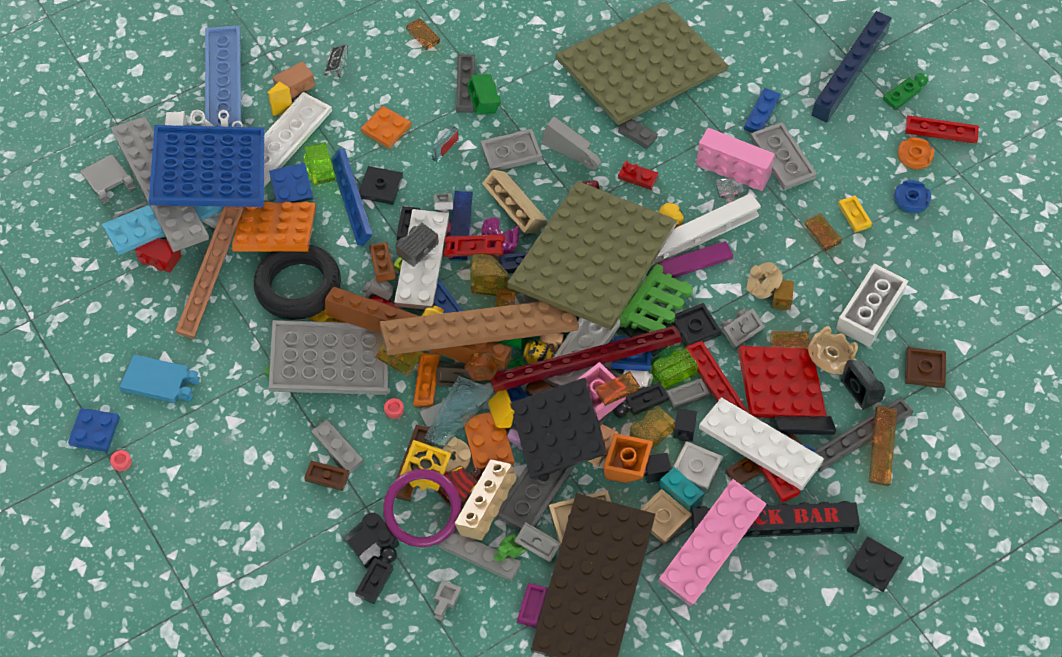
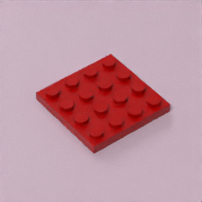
M739 346L738 355L750 415L755 418L827 416L816 364L811 360L808 349Z

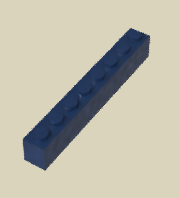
M878 11L874 13L814 102L811 116L828 123L887 34L892 17Z

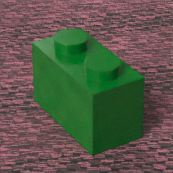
M491 74L471 75L467 89L475 113H496L501 104V98L497 94L496 83L493 81Z

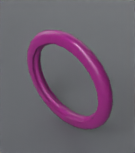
M428 469L412 470L398 477L390 485L383 503L384 519L391 533L399 541L419 548L431 547L447 539L456 529L455 522L461 513V500L453 483L444 475ZM425 479L439 484L446 491L451 502V513L447 524L438 533L428 537H416L406 533L400 528L394 516L393 505L398 492L403 486L415 480Z

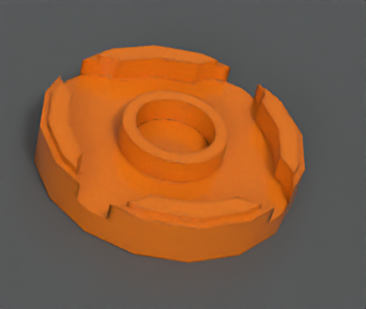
M916 137L902 141L897 151L900 162L911 169L926 168L934 158L933 147L931 148L929 142Z

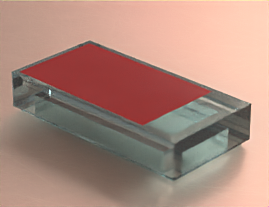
M455 126L451 127L431 148L433 161L438 162L458 142V128Z

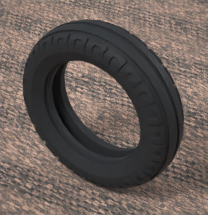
M310 244L308 251L271 252L259 264L254 276V292L262 307L274 316L290 320L309 318L324 311L325 298L333 287L340 289L341 284L340 270L334 258L324 249ZM292 265H311L319 269L323 274V281L320 287L310 295L302 298H284L277 295L271 288L274 277L280 271Z

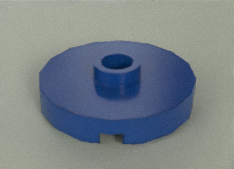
M915 180L904 181L896 187L894 193L896 205L909 213L924 211L929 206L931 200L930 190L924 187L923 183Z

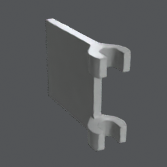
M112 154L80 171L103 205L110 202L106 191L124 183L129 191L136 188L131 176L125 172Z

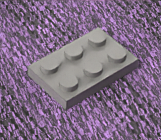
M532 129L481 141V148L490 172L542 160V153Z

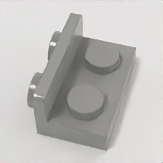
M744 308L735 314V319L731 320L729 318L721 323L722 327L720 330L733 348L765 328L753 308L747 311Z

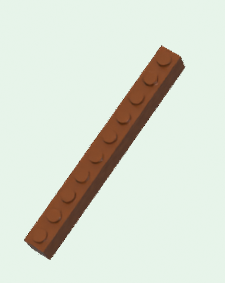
M333 287L325 298V315L381 334L380 321L419 317L418 315ZM497 342L428 350L492 373L505 371L510 364L511 347Z

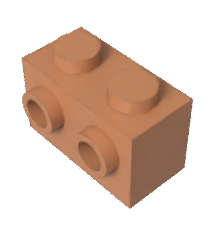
M303 61L272 77L274 86L280 81L289 87L291 98H295L297 95L315 86L314 75Z

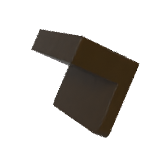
M439 361L436 386L475 389L477 367L466 363Z

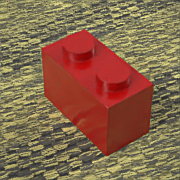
M160 238L135 249L140 263L144 265L149 264L159 271H166L168 273H171L182 257L180 250L173 252L169 243Z

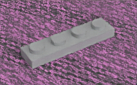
M456 531L438 544L440 549L511 582L521 567V561L510 556L498 562L493 556L499 551L469 537L461 536Z

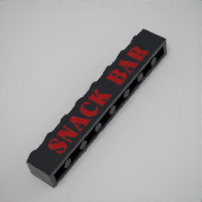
M841 501L839 503L820 502L818 504L802 502L798 505L781 503L769 506L766 504L742 538L857 533L860 526L857 503ZM706 506L693 508L691 518L693 532L711 508Z

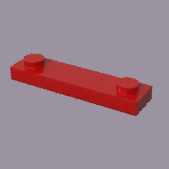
M907 115L905 134L977 144L978 125Z

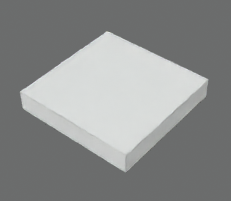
M686 441L674 467L695 486L707 492L723 456Z

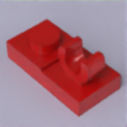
M628 161L624 162L618 174V179L652 190L658 178V172L639 167L637 164H630Z

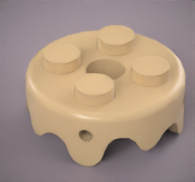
M826 326L815 334L809 342V355L811 360L822 370L832 374H843L846 362L850 359L857 360L855 355L858 350V344L856 342L849 343L843 333L831 334L830 326Z

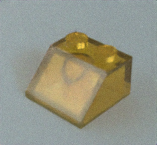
M473 254L470 270L471 293L509 297L508 272L493 256Z

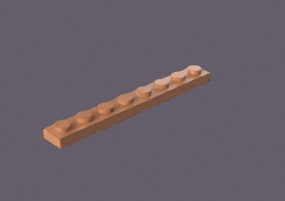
M223 208L175 334L194 340L235 234L237 223L243 213V208Z

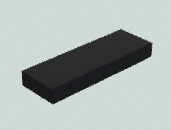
M775 416L773 419L776 430L782 434L835 435L836 432L831 416Z

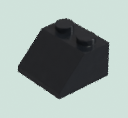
M850 359L846 362L841 382L862 410L882 401L886 390L883 383L876 379L872 369L863 361Z

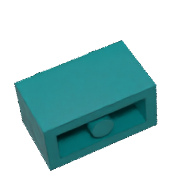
M675 467L660 479L659 491L663 489L691 514L693 508H697L702 504L704 493Z

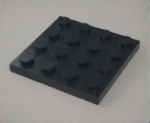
M585 377L510 403L511 409L515 412L513 416L528 472L532 480L608 454Z

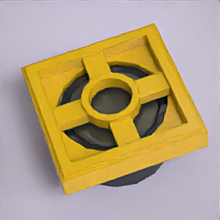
M413 440L400 476L417 469L433 470L444 475L451 453ZM425 479L410 482L412 487L419 486L420 490H426L428 487L438 491L440 487L439 484Z

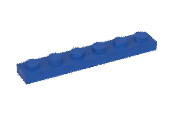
M338 149L331 158L332 167L357 245L364 246L373 235L346 151Z

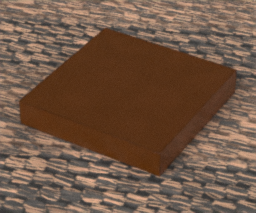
M907 347L905 384L944 388L946 385V351Z

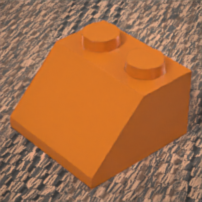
M614 433L603 467L605 479L622 483L642 479L653 441Z

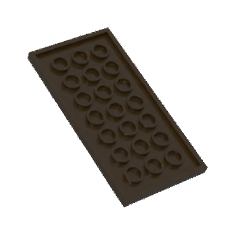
M578 493L575 494L531 652L549 657H618L653 528L655 513Z

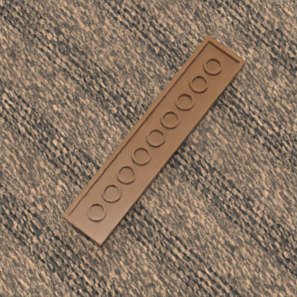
M542 301L380 321V330L387 355L578 331L579 329L575 315Z

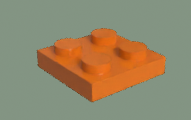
M382 106L361 127V133L390 149L411 127V121Z

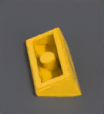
M280 81L268 91L273 116L283 114L292 105L290 89Z
M507 390L498 391L488 402L495 425L498 428H511L514 419L513 414L515 412L511 409V400Z

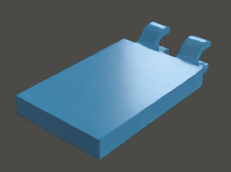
M133 355L121 382L120 389L124 392L176 403L178 398L191 401L193 393L190 392L192 389L183 387L185 382L198 385L200 377H198L197 371L189 370L188 366Z

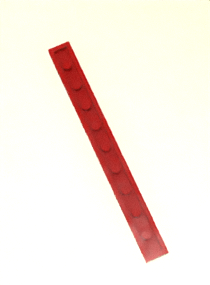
M703 341L685 347L684 352L716 402L722 397L749 413ZM757 464L781 503L799 496L800 490Z

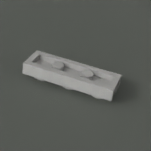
M325 420L311 431L313 437L342 469L349 470L351 473L364 464L360 455L328 420Z

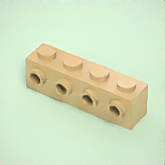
M492 170L482 183L524 233L538 234L548 221L506 172Z
M495 460L489 461L455 522L461 536L482 541L485 534L489 531L494 517L498 515L500 506L506 500L511 486L516 482L517 475L512 464Z

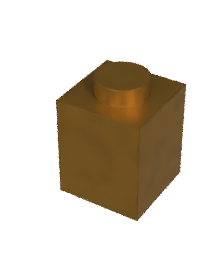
M782 280L779 288H774L771 308L791 310L794 281Z

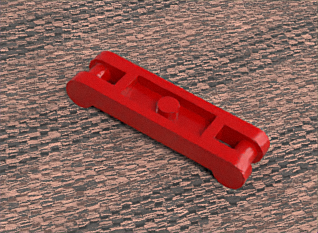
M505 236L445 237L444 244H446V247L443 250V257L503 256L504 249H502V243L505 241Z

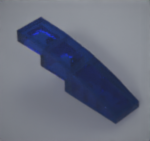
M454 192L450 237L470 236L473 192ZM468 256L449 258V260L468 261Z

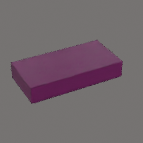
M528 583L517 619L518 624L537 628L548 587Z

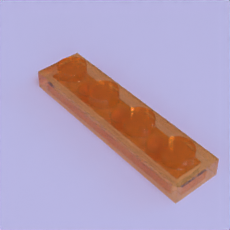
M879 405L875 409L869 483L883 486L891 484L897 409Z

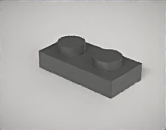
M633 119L624 122L618 128V133L646 149L658 138L656 132Z

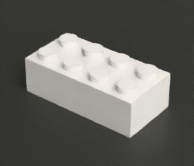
M874 264L839 317L836 330L871 347L903 296L908 280Z

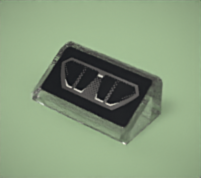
M348 44L331 48L323 73L324 76L341 78L349 52Z

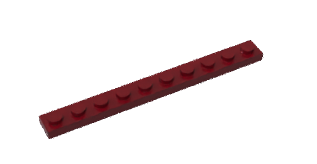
M675 326L490 374L489 381L494 392L504 391L516 386H523L531 382L595 366L599 362L603 364L617 361L625 357L673 346L674 344L681 343V336Z

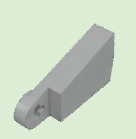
M556 117L551 119L543 133L542 144L584 164L591 170H596L601 160L589 150L591 143Z

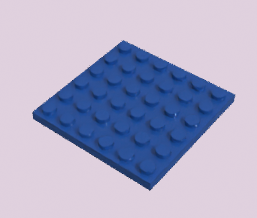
M154 125L149 205L264 207V128Z

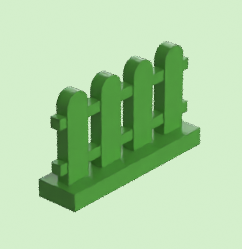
M656 264L622 312L620 327L627 328L631 324V328L636 329L638 327L647 332L666 328L662 323H672L675 321V313L671 310L683 309L684 300L680 297L692 296V286L686 280L681 282L672 278V274L667 273V275H664L663 266ZM664 288H665V289H668V290H670V291H672V292H675L676 294H675V295H672V294H670V293H668V292H665V291H663V290H664ZM657 301L661 304L666 305L667 307L663 308L657 304H654V302ZM648 314L652 317L657 318L658 320L654 321L652 319L645 317V315Z

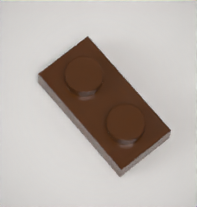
M311 460L304 479L306 482L343 491L350 472L346 469Z

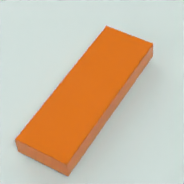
M420 354L414 407L429 408L434 406L437 366L440 361V354Z

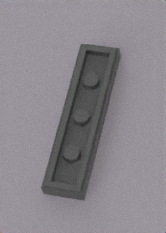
M458 54L456 113H474L467 84L471 75H475V54Z

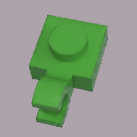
M515 534L502 539L500 542L499 552L493 556L498 562L503 561L508 555L514 559L526 552L527 549L515 542L517 537Z

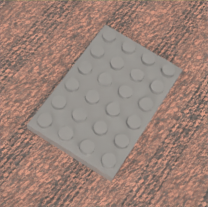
M272 320L269 392L387 395L388 355L382 334L350 323Z

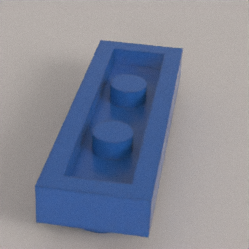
M764 88L745 123L744 130L753 133L764 129L781 94Z

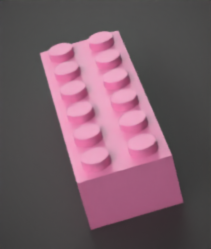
M732 479L657 582L691 607L761 513L766 503Z

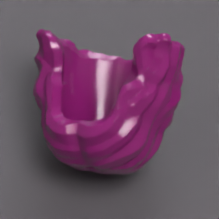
M490 217V219L484 220L481 234L505 236V241L502 243L503 255L513 254L519 242L518 230L520 227L517 225L512 230L502 232L499 230L500 221L498 218ZM489 255V257L500 259V256Z

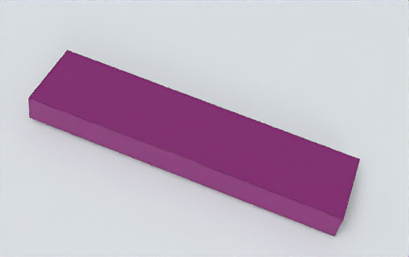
M724 241L658 262L657 264L663 266L664 275L669 273L672 274V278L731 260L734 255L727 242Z

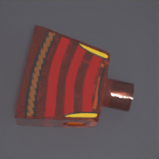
M458 466L444 474L458 491L461 500V511L483 474L478 467L469 473L463 466ZM440 486L436 492L451 508L449 496Z

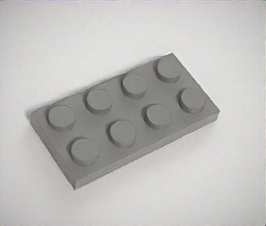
M783 122L751 133L750 139L756 147L775 154L772 172L784 190L816 179L817 173Z

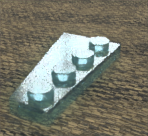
M458 376L424 437V442L443 449L494 395V390Z

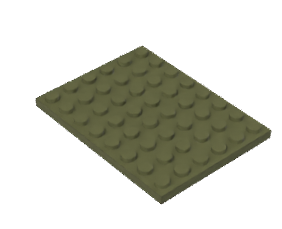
M666 2L658 4L556 53L555 57L617 125L727 71L729 66Z
M576 181L508 281V288L612 330L676 227L677 220Z

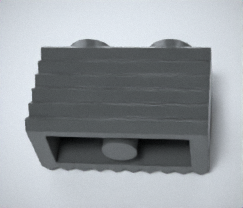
M421 222L418 226H413L405 238L398 240L396 243V253L411 266L415 267L423 257L428 255L439 244L438 234Z

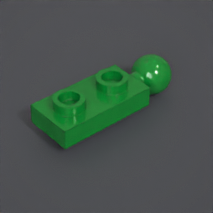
M918 73L914 77V81L908 77L883 96V100L894 110H897L921 92V87L928 83V76L925 73Z

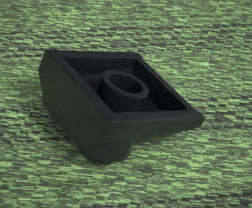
M376 513L366 514L361 523L342 537L343 541L349 545L366 569L371 565L374 558L381 559V551L384 548H396L399 546L397 538L391 533L380 515Z

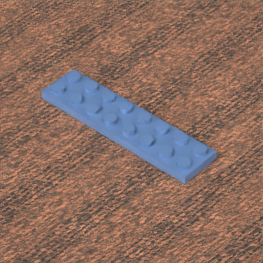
M240 25L205 28V117L214 126L221 127V121L218 117V113L221 110H226L230 115L228 120L229 127H232L235 121L242 122ZM226 113L221 114V118L227 117Z

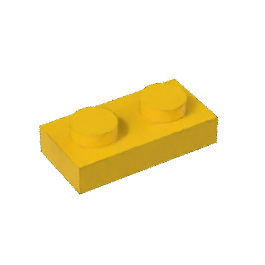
M856 196L838 202L840 210L854 233L871 228L872 222Z

